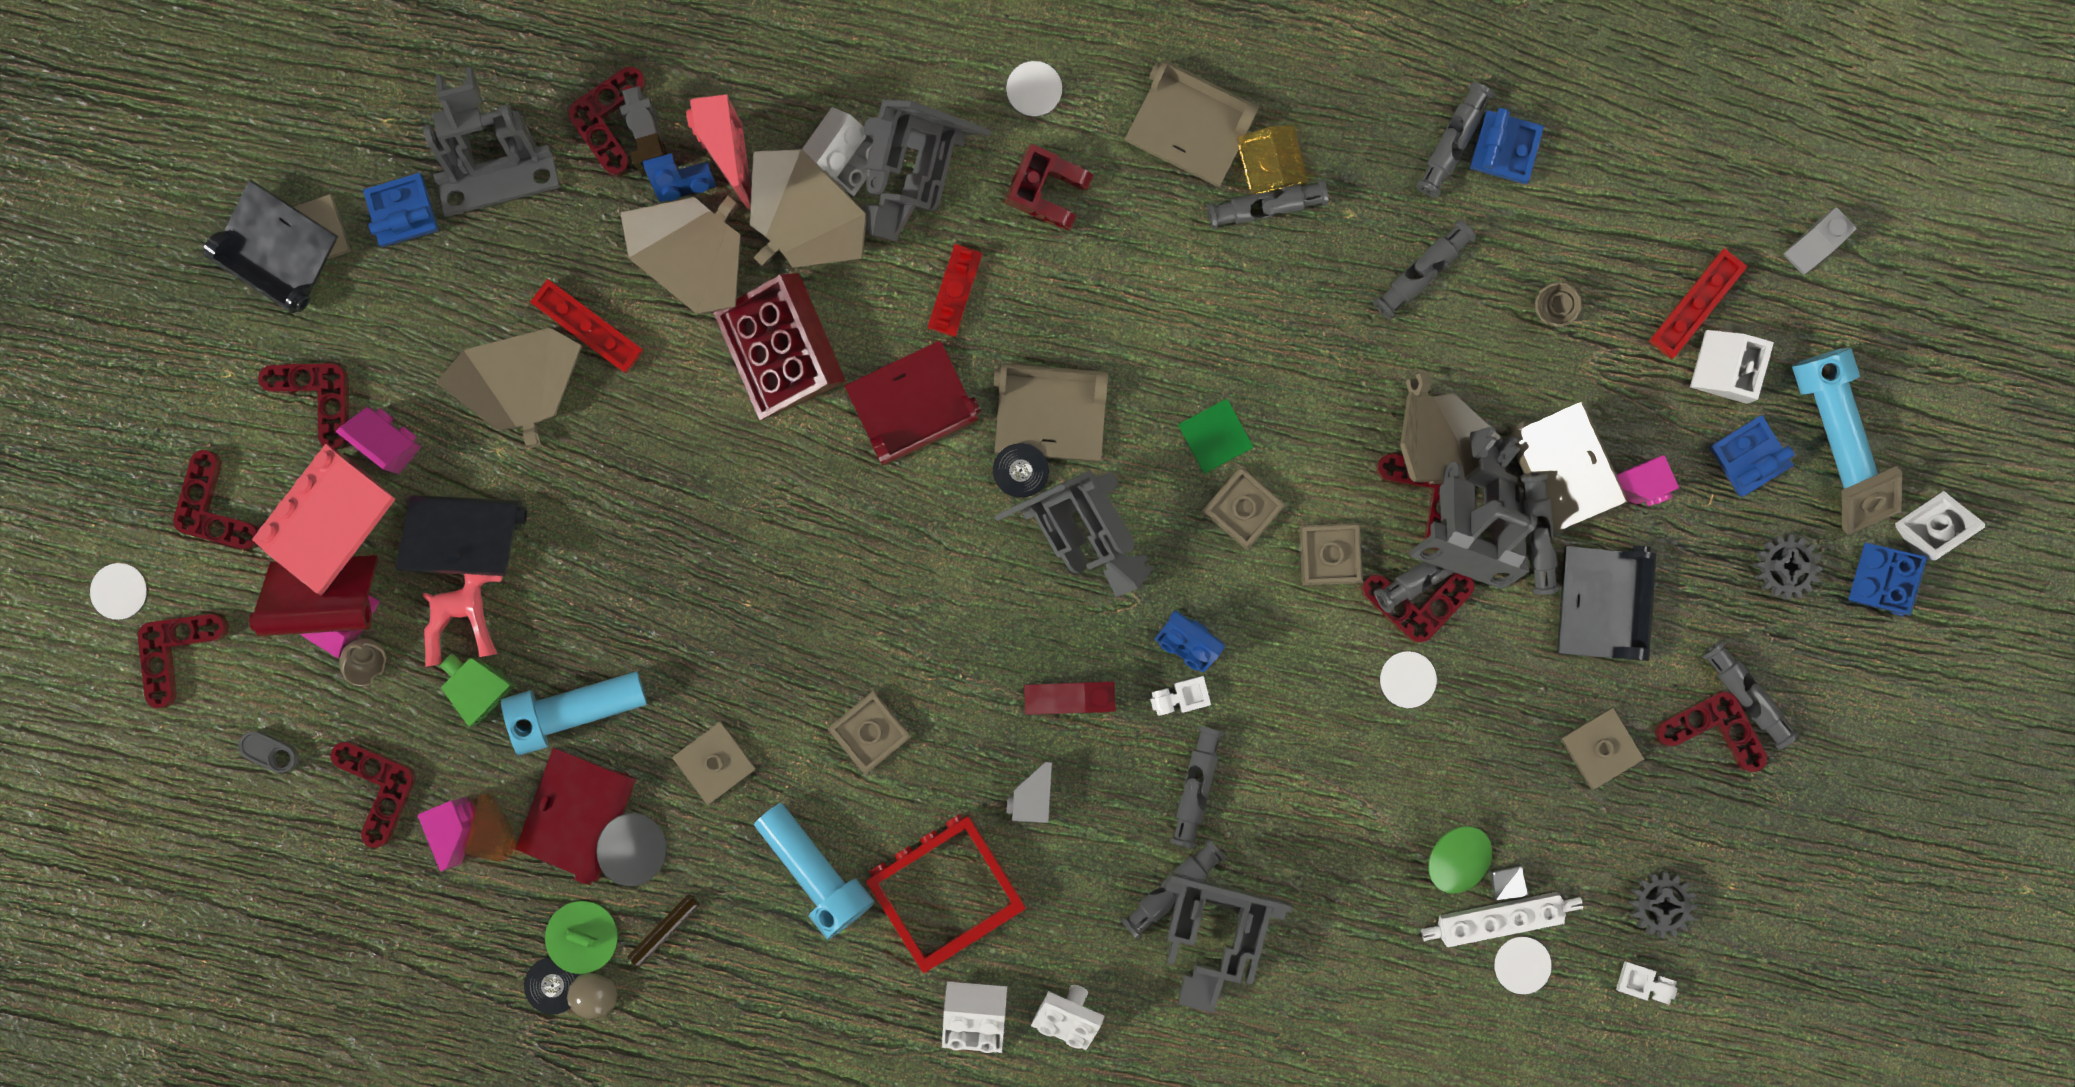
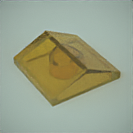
M1294 125L1267 127L1237 137L1251 194L1308 182Z

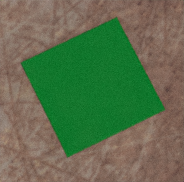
M1227 398L1178 424L1204 474L1254 448Z

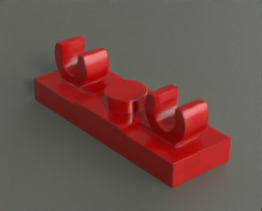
M954 244L927 326L929 330L956 338L983 252Z

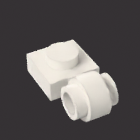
M1204 676L1173 683L1176 694L1170 693L1169 688L1151 692L1153 696L1150 699L1153 711L1156 710L1158 716L1174 712L1176 703H1179L1181 713L1211 705Z
M1624 961L1616 990L1647 1001L1651 991L1653 993L1652 999L1670 1005L1671 999L1675 1000L1678 988L1675 987L1677 981L1659 976L1658 980L1655 981L1656 971Z

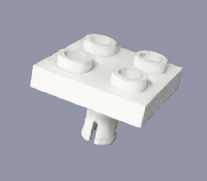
M1071 985L1066 999L1048 991L1031 1026L1037 1028L1043 1035L1055 1036L1064 1040L1073 1048L1087 1050L1100 1029L1105 1016L1083 1007L1088 991L1082 986Z

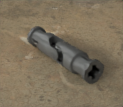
M1472 82L1470 84V91L1463 104L1458 105L1440 142L1427 163L1429 167L1422 180H1419L1416 184V188L1433 198L1440 196L1441 186L1446 177L1451 176L1463 150L1483 117L1482 111L1487 101L1491 100L1494 96V92L1481 83Z
M1320 179L1315 184L1306 186L1296 184L1283 187L1275 192L1266 191L1232 198L1231 202L1213 205V203H1207V211L1211 228L1214 230L1217 229L1218 225L1232 222L1236 224L1247 223L1272 217L1276 213L1303 211L1304 207L1317 204L1326 206L1328 205L1329 197L1324 179ZM1259 200L1262 212H1250L1251 205Z
M1457 220L1454 223L1455 227L1444 238H1438L1421 258L1417 259L1391 283V288L1380 299L1375 298L1373 300L1374 306L1385 318L1392 320L1395 317L1394 313L1405 302L1410 303L1438 273L1442 272L1458 257V252L1468 242H1474L1477 239L1475 233L1465 222ZM1414 273H1417L1420 279L1411 280Z
M1531 472L1521 475V481L1525 484L1526 499L1523 501L1524 513H1530L1536 517L1545 516L1549 522V526L1537 524L1535 529L1527 535L1530 542H1532L1529 560L1530 568L1534 570L1535 578L1533 593L1540 595L1553 594L1560 591V585L1556 583L1555 567L1558 566L1557 554L1550 542V538L1553 539L1554 525L1551 498L1547 497L1546 490L1548 473Z
M1481 535L1477 537V539L1484 541ZM1423 561L1421 564L1396 577L1394 583L1384 589L1378 588L1375 590L1374 595L1380 607L1386 613H1390L1394 610V606L1406 599L1410 601L1433 584L1439 583L1455 572L1447 569L1440 571L1438 566Z
M1723 640L1714 643L1701 656L1705 660L1708 659L1718 672V678L1737 698L1761 730L1765 729L1769 733L1779 750L1796 740L1800 733L1796 729L1793 730L1782 717L1783 712L1757 683L1739 659H1734L1724 647L1725 643Z
M1203 726L1198 727L1200 735L1197 747L1192 751L1184 783V793L1179 802L1176 814L1178 823L1175 835L1170 838L1171 843L1196 849L1197 844L1194 841L1198 825L1202 824L1207 795L1210 792L1219 758L1216 753L1220 737H1224L1225 734L1223 731ZM1200 770L1203 771L1204 781H1197L1195 779L1196 774Z
M1208 839L1204 848L1194 857L1189 856L1173 872L1204 880L1208 877V872L1220 861L1224 862L1227 858ZM1168 877L1163 881L1160 888H1156L1139 902L1140 906L1127 918L1123 917L1120 919L1138 940L1141 938V933L1153 922L1158 923L1176 902L1178 893L1165 890Z

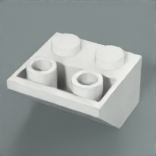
M832 107L802 149L823 170H826L846 192L855 196L867 179L870 171L866 169L874 137L867 135L864 132V126L850 114Z
M1706 330L1690 388L1746 404L1758 400L1774 342L1747 334Z
M947 982L942 1048L1002 1053L1007 987Z

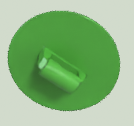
M1472 826L1457 827L1442 836L1434 846L1429 858L1428 870L1433 884L1441 891L1452 894L1465 892L1478 884L1487 873L1492 860V846L1488 836L1480 829Z
M576 901L561 907L551 917L545 932V945L550 958L561 969L575 974L591 973L603 967L614 954L618 940L617 927L612 916L600 905L588 901Z

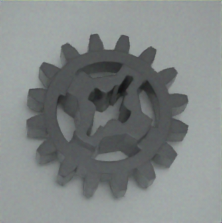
M1791 534L1786 535L1784 540L1781 536L1773 537L1774 544L1770 541L1765 542L1763 546L1767 551L1757 552L1756 555L1761 558V562L1753 564V567L1761 570V573L1757 574L1755 578L1764 579L1765 581L1761 586L1762 590L1772 588L1770 596L1778 597L1781 594L1782 600L1790 599L1791 595L1794 598H1801L1802 591L1806 593L1812 592L1813 589L1810 583H1819L1820 581L1818 577L1814 576L1815 572L1822 571L1823 569L1815 565V561L1821 558L1820 555H1812L1811 552L1815 546H1804L1805 538L1803 537L1798 538L1794 542V535ZM1781 549L1779 551V556L1776 559L1771 560L1774 553ZM1784 563L1792 565V570L1784 569ZM1771 573L1777 578V582L1774 580ZM1805 574L1803 579L1797 584V578Z
M1664 871L1660 872L1659 878L1656 874L1649 873L1648 882L1643 879L1638 880L1641 886L1640 890L1633 888L1631 890L1637 896L1636 899L1629 900L1628 904L1636 906V910L1632 911L1630 915L1634 918H1640L1636 925L1639 928L1647 926L1646 933L1649 935H1653L1657 930V935L1660 938H1665L1667 931L1671 936L1676 937L1677 928L1686 931L1688 928L1684 922L1686 920H1695L1689 913L1690 910L1697 909L1696 905L1690 903V900L1696 897L1693 892H1686L1690 884L1685 881L1679 883L1680 876L1673 874L1669 879L1668 873ZM1671 887L1678 892L1681 900H1677L1673 896V889ZM1654 888V892L1646 897L1649 891ZM1664 900L1674 904L1673 906L1667 905V907H1662V909L1652 905L1662 903ZM1645 910H1649L1653 914L1655 923L1648 918ZM1680 912L1677 918L1672 921V918Z

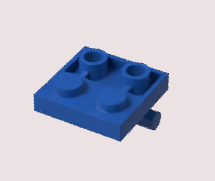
M1499 108L1497 113L1487 110L1483 117L1469 169L1526 185L1531 176L1544 126L1510 117V111L1507 109Z
M420 172L363 189L372 220L368 224L372 235L376 234L380 247H388L439 231L425 181Z
M1762 415L1757 416L1709 446L1710 451L1740 497H1744L1794 466L1790 460L1794 457L1793 450L1789 446L1783 449Z
M1865 543L1848 600L1892 611V614L1897 616H1911L1927 557Z
M1174 610L1154 640L1159 642L1160 647L1166 652L1175 653L1184 659L1185 664L1191 669L1200 670L1204 673L1225 648L1224 642L1207 632L1208 628L1197 620L1193 619L1191 621L1177 610Z

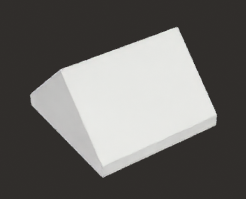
M1943 491L1896 522L1895 526L1914 554L1926 556L1927 561H1933L1985 528V523Z

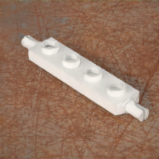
M1552 892L1439 916L1438 926L1421 929L1423 941L1441 938L1447 947L1565 924L1566 912L1582 910L1583 903L1581 897L1563 900L1558 892Z

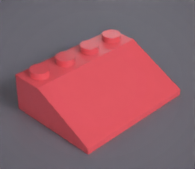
M728 95L690 99L691 109L686 110L689 128H692L693 134L697 135V140L701 142L702 149H707L747 210H751V184L743 125Z
M325 444L303 474L296 480L283 500L277 505L270 517L259 528L252 540L266 554L322 596L396 499L351 458Z

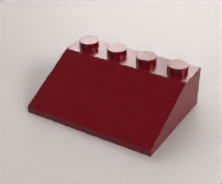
M800 273L780 274L736 299L735 308L713 312L759 420L766 419L819 396L846 382Z

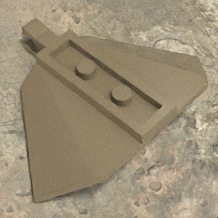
M803 149L753 151L750 226L770 240L754 257L761 266L768 264L779 251L783 253L792 268L863 258L867 214L826 170H823Z
M727 196L714 214L697 198L691 197L620 212L628 258L697 315L735 308L741 234L727 225L726 222L737 211L739 205Z
M546 328L468 348L459 354L436 383L496 431L523 428L525 446L530 449L542 445L536 424L543 423L545 420L556 416L582 345L552 328Z
M1419 373L1416 375L1417 379H1408L1406 381L1410 393L1407 396L1400 442L1409 477L1414 482L1444 484V471L1451 462H1457L1463 467V481H1465V476L1479 467L1478 459L1473 458L1470 433L1490 426L1454 392L1429 397L1428 391L1431 385L1428 373ZM1496 431L1491 435L1496 440L1503 439Z

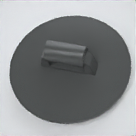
M636 813L624 814L610 821L601 832L597 843V859L601 870L610 880L623 886H637L652 879L662 867L666 855V842L660 827L649 817Z

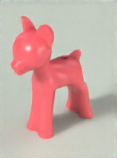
M464 574L465 585L460 590L437 595L423 593L424 599L430 605V622L424 629L425 667L442 663L440 635L453 617L469 618L478 645L479 657L498 654L486 625L481 586L487 582H501L503 576Z

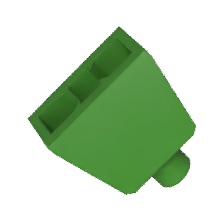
M451 654L440 664V667L451 677L441 688L469 727L477 726L501 702V699L505 698L517 686L479 658L471 657L463 664L454 654Z

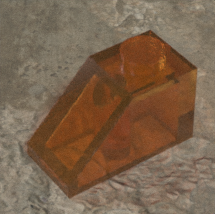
M484 793L479 795L464 854L502 862L507 859V856L512 855L516 840L512 838L514 830L493 794Z

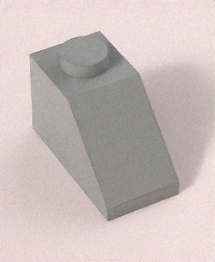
M1835 207L1818 219L1783 255L1805 275L1837 249L1857 227Z
M1045 761L1014 789V796L1008 795L1007 814H1013L1012 821L1049 822L1052 761Z

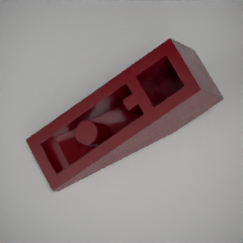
M1114 681L1024 685L1025 715L1116 712Z

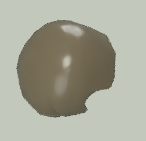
M1552 282L1542 288L1536 297V313L1546 325L1566 326L1577 319L1582 309L1581 295L1573 285L1565 282Z
M356 639L343 648L339 658V666L347 682L353 686H369L374 677L383 674L387 656L382 645L373 639Z
M586 973L577 976L571 983L567 994V1001L575 1014L586 1019H597L611 1012L616 1005L618 993L611 979L598 973Z

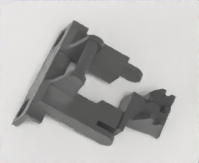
M472 67L465 68L467 80L463 81V86L448 89L446 81L443 80L441 74L435 76L437 97L444 111L433 113L436 133L431 124L424 125L423 131L427 144L444 169L443 172L433 174L439 188L445 217L560 188L554 156L549 145L536 147V143L519 111L512 112L509 104L498 107L497 111L480 115L478 103L482 102L477 77ZM494 124L497 138L507 156L475 164L468 133L483 130V126ZM540 170H548L550 172V178L544 184L536 183L534 180L535 174ZM454 192H462L464 194V200L458 206H452L448 202L449 196Z
M882 100L879 116L867 119L864 124V132L874 137L866 169L870 170L866 187L869 193L881 194L879 206L865 205L861 207L867 214L866 231L869 235L898 242L899 233L914 209H924L930 212L936 210L941 200L953 146H964L966 135L990 136L991 130L913 101ZM906 147L918 150L913 173L907 174L902 195L882 193L886 188L889 174H900Z
M1487 427L1470 433L1473 458L1478 459L1479 467L1465 476V481H1463L1462 465L1457 462L1448 464L1444 471V484L1440 486L1441 524L1433 522L1430 525L1431 536L1409 552L1410 557L1500 589H1505L1529 572V561L1526 555V536L1535 529L1537 517L1530 513H1524V490L1522 487L1515 485L1518 482L1517 476L1505 472V467L1520 450V447L1514 445L1518 442V438L1511 436L1502 440H1496L1495 437L1491 436L1495 429ZM1475 486L1484 489L1485 505L1475 510ZM1490 524L1492 544L1477 539ZM1430 547L1440 549L1435 553L1423 552L1425 549ZM1498 573H1508V574H1509V575H1508L1507 577H1505V578H1495V577H1493L1495 574H1498Z
M1089 470L995 515V519L998 521L1021 510L1026 520L1035 517L1057 558L1062 557L1067 568L1072 573L1077 574L1083 572L1086 567L1092 569L1105 564L1107 569L1103 572L1116 597L1140 588L1141 584L1153 570L1151 565L1147 567L1144 565V562L1148 560L1146 555L1127 557L1125 554L1134 549V540L1107 497V494L1116 489L1118 485L1117 478L1112 473L1095 477L1092 471ZM1076 510L1091 534L1088 536V539L1099 558L1088 564L1084 553L1079 547L1087 543L1071 517V514Z
M1169 872L1165 890L1176 892L1178 895L1166 937L1167 941H1171L1167 964H1174L1180 942L1195 945L1205 902L1237 910L1239 922L1232 946L1225 945L1220 967L1217 968L1195 962L1193 974H1183L1182 984L1179 989L1178 1004L1214 1013L1224 979L1241 983L1247 959H1250L1246 970L1245 983L1252 985L1270 916L1285 920L1286 912H1291L1293 906L1285 900Z

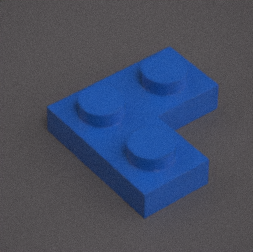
M672 153L643 161L645 172L659 202L673 201L685 195L702 193L716 187L715 178L708 161L682 169L678 168Z

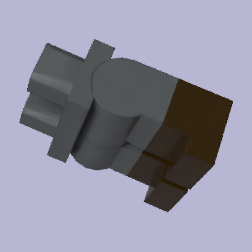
M640 86L622 91L626 105L620 106V110L628 128L635 136L638 150L630 152L633 164L641 175L646 177L647 174L643 161L667 155L661 130L656 123L660 121L658 113L649 98L647 99L643 95Z

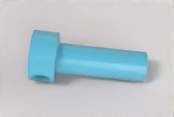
M1852 348L1837 349L1793 364L1792 369L1800 394L1814 393L1844 489L1877 475L1878 471L1849 383L1860 377ZM1829 364L1830 373L1827 377L1823 378L1822 368Z
M637 671L536 701L532 690L501 699L505 724L517 756L547 748V735L647 705L643 686ZM526 719L532 725L523 727L518 723V720Z
M783 803L771 808L754 823L762 837L817 906L809 914V917L827 940L852 924L875 903L857 878L845 884Z

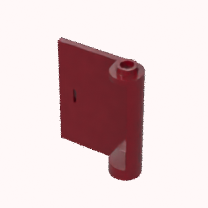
M941 340L844 385L882 467L979 421L977 415L982 413L976 398L972 397L969 399Z
M378 555L351 557L322 596L309 588L277 561L270 562L254 613H250L249 616L250 629L255 631L259 637L370 629L372 611L368 596L379 561Z
M553 748L518 840L516 850L574 874V880L580 883L591 885L592 881H599L602 874L597 859L599 836L610 821L624 814L636 778L617 770L601 767L560 749Z

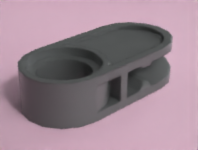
M248 732L239 741V751L243 757L273 772H290L298 765L299 754L296 748L264 732ZM280 750H285L290 755V762L285 767L277 765L275 760L276 754Z

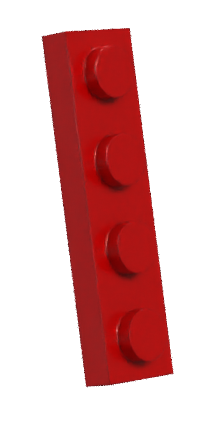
M1723 248L1648 341L1670 359L1675 358L1748 266L1727 249Z
M549 279L545 281L530 301L531 304L625 374L628 373L644 352L642 348Z

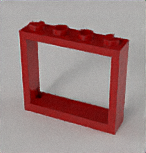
M958 814L945 823L948 827L939 834H937L935 829L920 838L922 842L920 846L913 850L910 846H907L894 855L897 859L888 866L884 862L869 871L871 877L866 880V883L923 974L1026 909L1024 901L970 815L963 818L961 814ZM966 829L1011 902L925 956L883 890L880 882Z

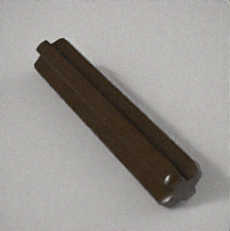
M690 894L687 895L628 955V960L637 968L640 967L699 907L700 904L697 899Z

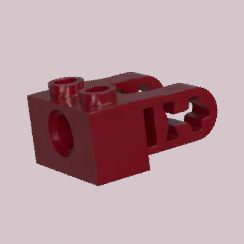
M1031 143L1023 153L1003 203L1056 227L1071 231L1077 216L1041 198L1042 194L1040 191L1044 181L1049 175L1076 188L1088 190L1094 175L1081 167L1059 158L1058 155Z

